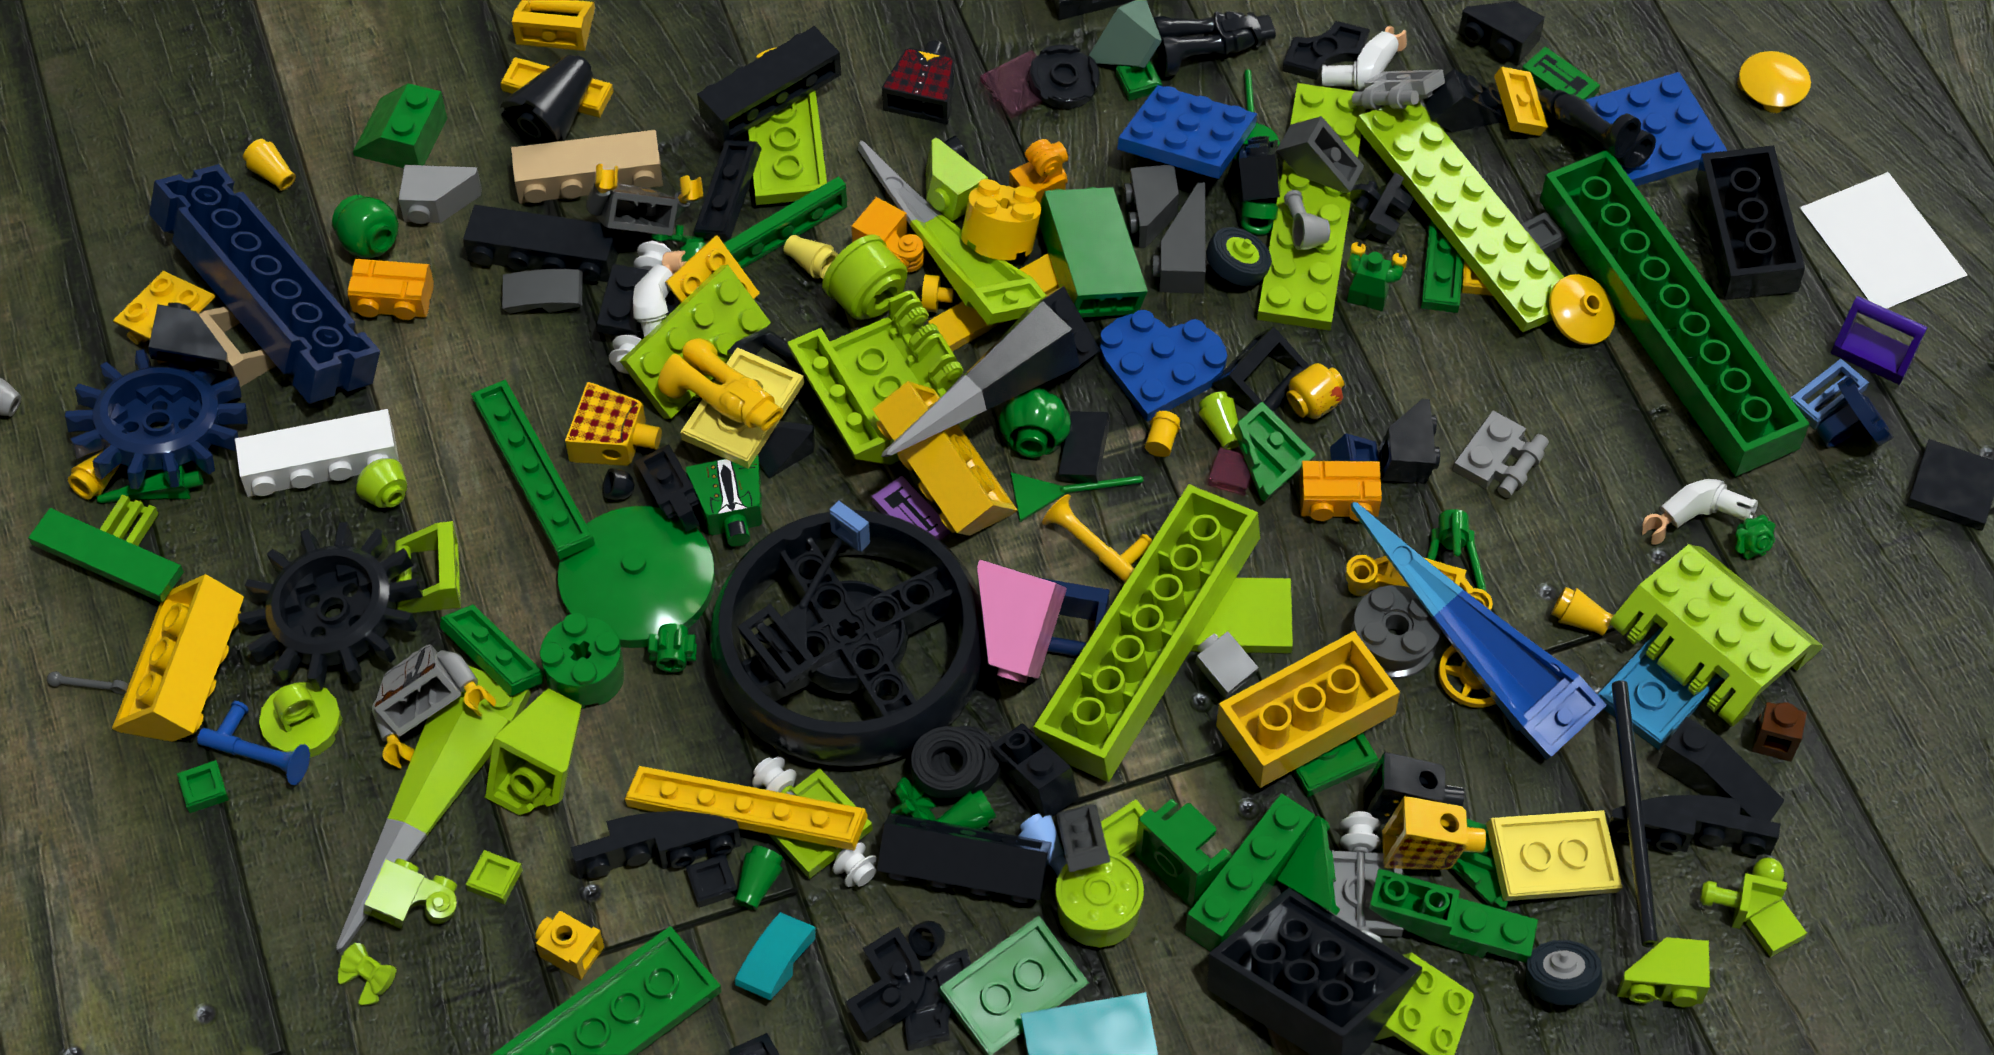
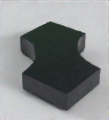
M1335 21L1327 32L1319 36L1309 38L1295 37L1292 39L1282 71L1316 80L1322 72V65L1329 66L1340 62L1357 61L1362 49L1368 42L1370 29Z

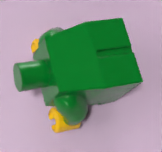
M1354 242L1351 245L1350 257L1347 262L1348 269L1354 274L1347 302L1383 312L1392 283L1400 280L1403 270L1406 268L1407 256L1403 254L1401 258L1399 253H1395L1392 256L1391 262L1390 260L1383 259L1382 254L1379 252H1371L1369 255H1366L1365 244H1361V247H1359L1358 242Z

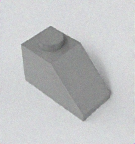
M405 165L399 194V204L404 222H414L417 224L441 223L480 197L482 187L477 167Z

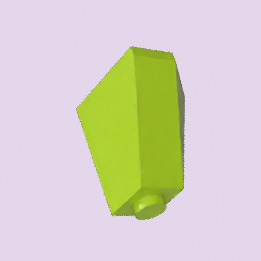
M547 688L502 729L493 740L485 798L517 815L529 813L538 806L546 805L548 807L558 804L564 795L582 705Z

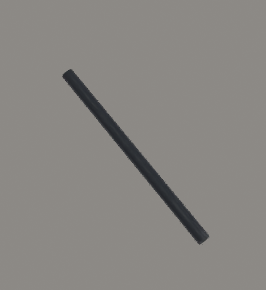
M1619 680L1613 682L1611 686L1641 945L1643 947H1654L1658 945V935L1628 683Z

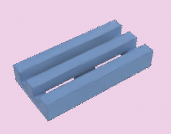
M1842 359L1838 360L1791 397L1804 417L1811 420L1810 426L1814 430L1848 404L1843 394H1841L1822 410L1816 412L1818 408L1840 392L1837 383L1851 375L1860 385L1858 389L1861 393L1867 389L1869 384L1864 377ZM1841 372L1845 374L1843 378L1830 386L1811 403L1807 404L1805 400Z

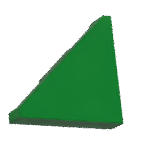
M1317 815L1277 880L1337 916L1340 908L1336 906L1333 884L1336 881L1333 852L1329 850L1327 835L1330 825Z

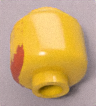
M1316 363L1290 379L1289 391L1286 393L1292 409L1300 417L1307 416L1315 420L1321 418L1342 403L1343 393L1341 388L1345 384L1342 376L1335 368L1331 367L1328 369L1324 365Z

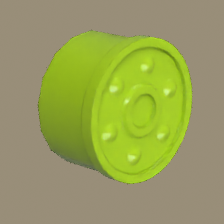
M866 235L849 244L837 255L824 275L822 287L824 292L830 298L835 299L851 317L857 320L870 319L888 311L889 298L903 293L908 275L907 267L878 235Z
M1108 851L1110 862L1069 872L1068 864L1066 863L1057 879L1056 900L1060 924L1071 938L1083 945L1099 948L1116 945L1127 938L1138 923L1139 912L1144 898L1142 877L1131 861L1112 851Z

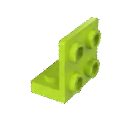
M1412 952L1404 954V957L1422 967V974L1374 1041L1395 1036L1422 1055H1455L1474 998L1473 993Z

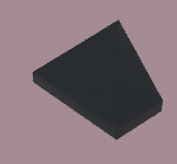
M779 421L758 453L760 468L769 479L814 452V426Z

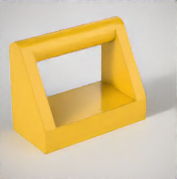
M522 0L515 9L512 18L516 44L585 51L594 16L595 3L579 0ZM532 10L578 14V16L576 17L566 15L534 13L532 12Z

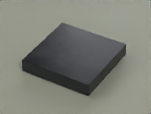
M1929 439L1924 449L1907 506L1982 531L1994 498V460Z

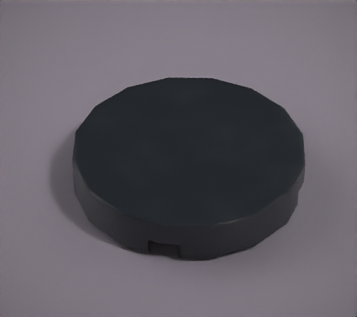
M1063 44L1048 46L1041 50L1040 54L1032 60L1029 69V84L1033 93L1042 102L1055 108L1072 109L1083 106L1093 98L1099 84V69L1095 60L1090 55L1087 57L1081 53V49L1075 46Z

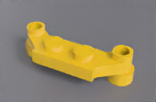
M1356 555L1347 563L1345 576L1348 582V589L1355 596H1364L1370 590L1388 585L1409 587L1387 556L1374 560L1367 555ZM1425 558L1489 610H1492L1493 601L1491 596L1482 589H1473L1465 578L1467 570Z

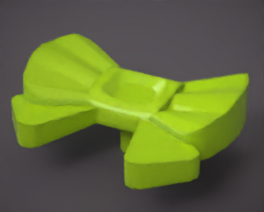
M356 942L348 947L342 955L338 969V983L345 985L360 975L367 982L360 996L359 1004L364 1006L376 1004L379 1001L378 995L383 994L391 986L396 975V968L391 965H381L378 961L368 956L363 944Z

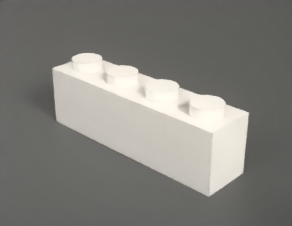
M388 409L235 439L240 478L247 497L256 495L267 496L276 491L306 488L312 484L331 480H346L352 476L359 475L368 464L381 458L399 461L394 429Z

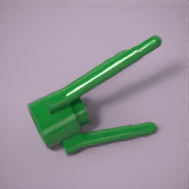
M1458 509L1445 510L1438 517V528L1431 530V545L1427 559L1435 561L1440 543L1446 549L1453 550V554L1456 557L1461 555V548L1466 545L1477 589L1486 591L1475 546V533L1469 529V515Z

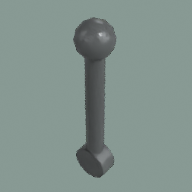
M57 671L51 672L47 676V683L52 687L66 684L112 690L116 694L124 695L129 686L121 680L106 682L66 677Z

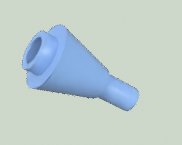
M1040 813L1035 814L1020 825L1022 832L1018 836L1052 842L1048 866H1051L1058 877L1067 860L1064 858L1065 854L1051 815L1042 818Z

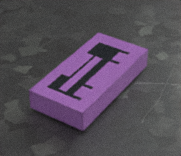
M903 476L872 495V504L881 513L913 523L928 531L939 540L950 534V530L943 524L939 514Z

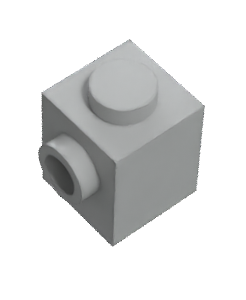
M1228 631L1220 638L1214 633L1197 647L1200 654L1197 655L1195 664L1224 699H1227L1253 678L1259 667Z

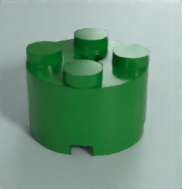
M572 613L567 615L562 622L555 625L546 634L541 645L540 658L549 689L581 704V709L585 708V705L598 703L599 706L607 703L619 692L624 682V661L618 635L611 626L600 619L584 616L580 613Z

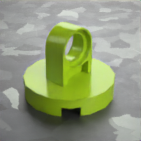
M296 682L283 686L269 696L261 709L259 724L265 743L271 749L289 752L294 751L301 744H306L309 747L311 758L320 755L333 745L339 725H342V716L336 698L327 688L323 687L322 690H314L308 682Z

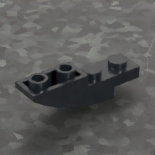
M1671 795L1642 800L1646 842L1666 852L1682 851L1687 853L1692 839H1695L1711 847L1727 846L1741 849L1745 854L1752 856L1763 854L1771 856L1779 839L1781 823L1740 815L1741 800L1719 796ZM1624 805L1613 809L1608 822L1610 836L1616 837L1621 842L1630 843L1626 807Z
M670 811L631 815L606 821L610 836L573 846L571 851L578 877L582 879L586 877L599 878L608 874L612 869L626 865L639 866L656 856H659L663 870L671 867L684 868L691 865L697 859L711 855L715 857L723 854L727 855L734 848L741 847L742 844L739 826L735 820L696 812Z

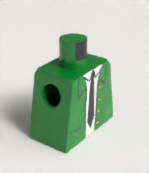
M758 455L749 469L727 459L687 466L686 474L696 491L697 499L700 503L696 507L707 532L710 535L726 533L730 546L737 547L747 544L751 539L749 528L762 524L761 474Z

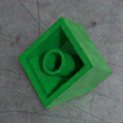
M407 83L381 97L353 150L354 156L404 168L405 165L424 166L447 120L442 92Z

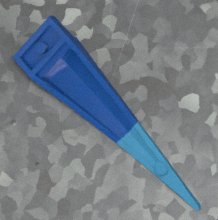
M1351 503V510L1515 730H1520L1546 760L1552 757L1607 706L1579 674L1547 653L1472 597L1413 550L1359 503Z

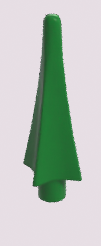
M180 465L178 487L171 488L164 477V472L144 479L139 489H131L130 485L97 496L98 503L118 502L121 495L128 496L130 500L191 499L189 488L202 486L203 477L200 471L185 473L182 465Z

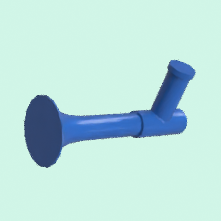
M240 701L232 702L229 712L217 731L208 728L200 730L197 738L199 745L276 766L286 772L287 780L291 785L298 784L308 769L310 751L306 744L299 745L294 751L284 752L232 736L243 716L249 711V708Z

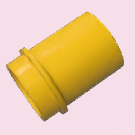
M1158 411L1151 419V428L1145 449L1154 456L1167 457L1171 453L1176 434L1180 431V418L1169 411Z

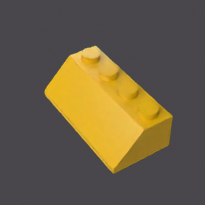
M907 381L872 409L879 418L876 422L877 427L887 439L895 441L940 397L932 388ZM959 424L897 452L903 465L908 470L916 472L921 480L918 483L920 490L931 502L935 500L942 511L939 515L941 521L952 533L957 532L958 534L970 536L1018 511Z
M207 574L171 590L164 602H160L112 729L121 733L170 742L192 735L199 729L204 717L201 712L205 701L212 694L216 686V679L214 677L218 666L224 661L229 651L227 642L231 631L239 623L238 614L241 613L239 610L244 599L243 595Z

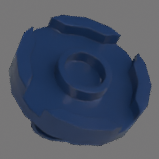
M1851 375L1837 383L1849 405L1826 419L1816 429L1826 447L1830 448L1839 445L1864 428L1867 429L1879 446L1894 438L1891 432L1888 431L1890 429L1868 396L1866 397L1858 389L1860 385Z

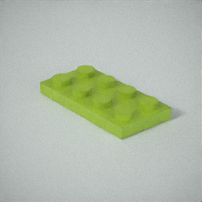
M816 90L748 130L749 141H757L762 148L753 173L756 205L797 201L827 183Z
M722 265L620 360V363L664 419H671L696 395L688 390L681 398L677 399L670 398L660 391L658 379L664 364L671 355L677 354L683 358L684 345L692 339L702 338L711 342L717 349L718 357L727 363V351L737 341L766 328L771 322L729 265ZM705 375L710 381L713 379V377Z

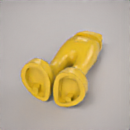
M702 338L692 339L684 345L683 358L677 354L671 355L664 364L658 379L660 391L668 397L679 399L690 390L724 416L736 422L744 423L748 428L758 427L763 431H767L782 418L784 413L783 408L775 404V399L772 395L758 386L755 380L744 376L718 357L715 346ZM705 375H709L715 378L722 385L713 383L708 378H706Z

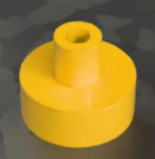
M924 276L921 303L927 312L937 313L939 302L953 303L954 288L941 287L940 276Z

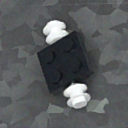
M649 241L640 244L637 249L639 257L635 259L634 267L612 265L597 321V332L617 336L613 340V348L615 350L610 353L609 361L622 373L629 374L620 363V360L644 338L641 322H637V319L633 318L635 285L655 265H662L663 255L666 252H671L660 241ZM671 290L665 298L668 309L666 317L681 304Z

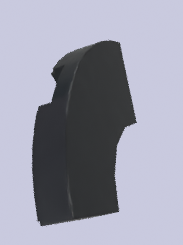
M967 949L945 957L926 972L924 996L917 1008L906 1017V1041L909 1051L949 1041L948 1024L953 1011L938 992V988L971 965Z

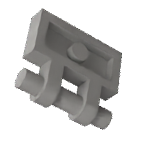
M1443 69L1384 71L1366 81L1363 92H1354L1352 103L1354 106H1363L1367 110L1379 109L1381 106L1387 105L1393 109H1404L1407 105H1416L1420 99L1432 96L1433 90L1445 84Z
M1492 411L1456 460L1453 471L1484 489H1487L1492 480L1495 479L1501 483L1497 489L1499 494L1505 498H1510L1515 490H1520L1527 481L1526 474L1531 467L1537 466L1544 457L1543 450L1549 441L1544 435L1536 434L1531 442H1523L1522 439L1526 428ZM1510 455L1518 459L1514 466L1508 467L1505 465Z

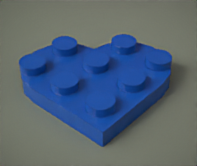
M1138 310L1134 314L1117 318L1101 332L1100 358L1106 370L1147 422L1155 416L1156 412L1169 411L1213 387L1212 383L1222 374L1226 367L1227 352L1221 338L1211 329L1206 328L1205 324L1200 320L1193 319L1186 322V324L1168 328L1159 319L1154 318L1150 311Z

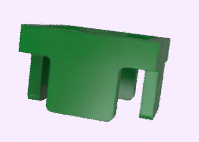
M1170 799L1156 812L1149 809L1138 818L1135 855L1191 908L1231 858V853L1226 848H1223L1212 859L1200 849L1216 834V827L1190 803H1186L1178 810V803L1174 799Z

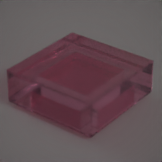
M1220 448L1209 477L1208 485L1245 495L1252 476L1243 454Z

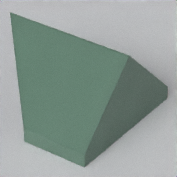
M1135 0L1117 8L1089 54L1096 64L1146 67L1162 41L1147 0Z

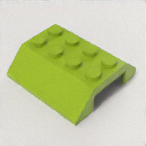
M909 290L889 298L888 317L835 340L829 341L822 328H819L787 342V347L855 459L889 465L900 461L897 453L888 457H882L883 451L894 440L887 439L881 433L876 424L879 418L872 409L907 381L932 388L941 398L963 374L964 370L961 364L957 362L956 356L942 334H940L937 326L933 323L923 326L929 314L925 307L923 308L920 299L914 291ZM976 416L959 423L961 429L963 430Z
M1691 544L1684 547L1640 583L1609 623L1622 635L1631 630L1627 639L1632 644L1641 641L1655 622L1661 626L1663 631L1650 644L1646 655L1652 660L1661 655L1657 665L1682 686L1687 685L1697 674L1688 687V691L1694 696L1707 687L1716 673L1721 676L1725 681L1710 697L1707 707L1715 712L1736 691L1718 714L1731 727L1749 713L1757 696L1790 667L1798 671L1823 648L1821 643L1707 550Z

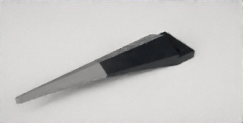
M1062 286L1055 289L1031 305L1009 330L937 402L883 451L882 457L891 456L1069 372L1100 352V348L1065 287Z

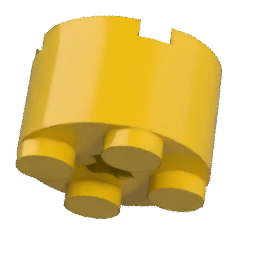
M990 179L979 181L978 187L969 194L961 233L962 241L967 246L969 240L972 244L976 245V253L992 259L1016 260L1017 254L1025 252V257L1030 255L1033 251L1041 214V205L1035 199L1036 191L1026 186L1014 188L1000 185L998 182Z

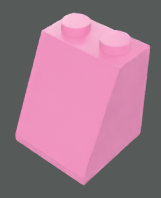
M979 560L977 571L988 663L999 667L997 675L1023 683L1027 682L1028 676L1039 679L1067 588L1051 581Z

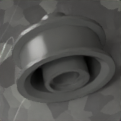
M1400 585L1383 586L1365 595L1356 608L1354 622L1350 633L1355 631L1390 678L1410 677L1425 669L1435 654L1436 645L1441 634V629L1409 587ZM1388 630H1398L1402 633V635H1394L1390 633Z

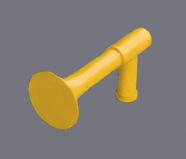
M1067 494L1061 497L1048 510L1043 518L1042 525L1055 523L1067 529L1090 549L1106 567L1126 583L1135 569L1132 564L1146 552L1152 539L1148 535L1142 534L1134 544L1119 555L1073 514L1069 505L1071 495Z

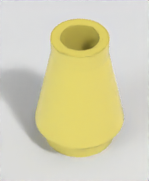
M797 235L790 236L784 245V253L816 279L824 278L828 267L838 255L831 245L804 239Z

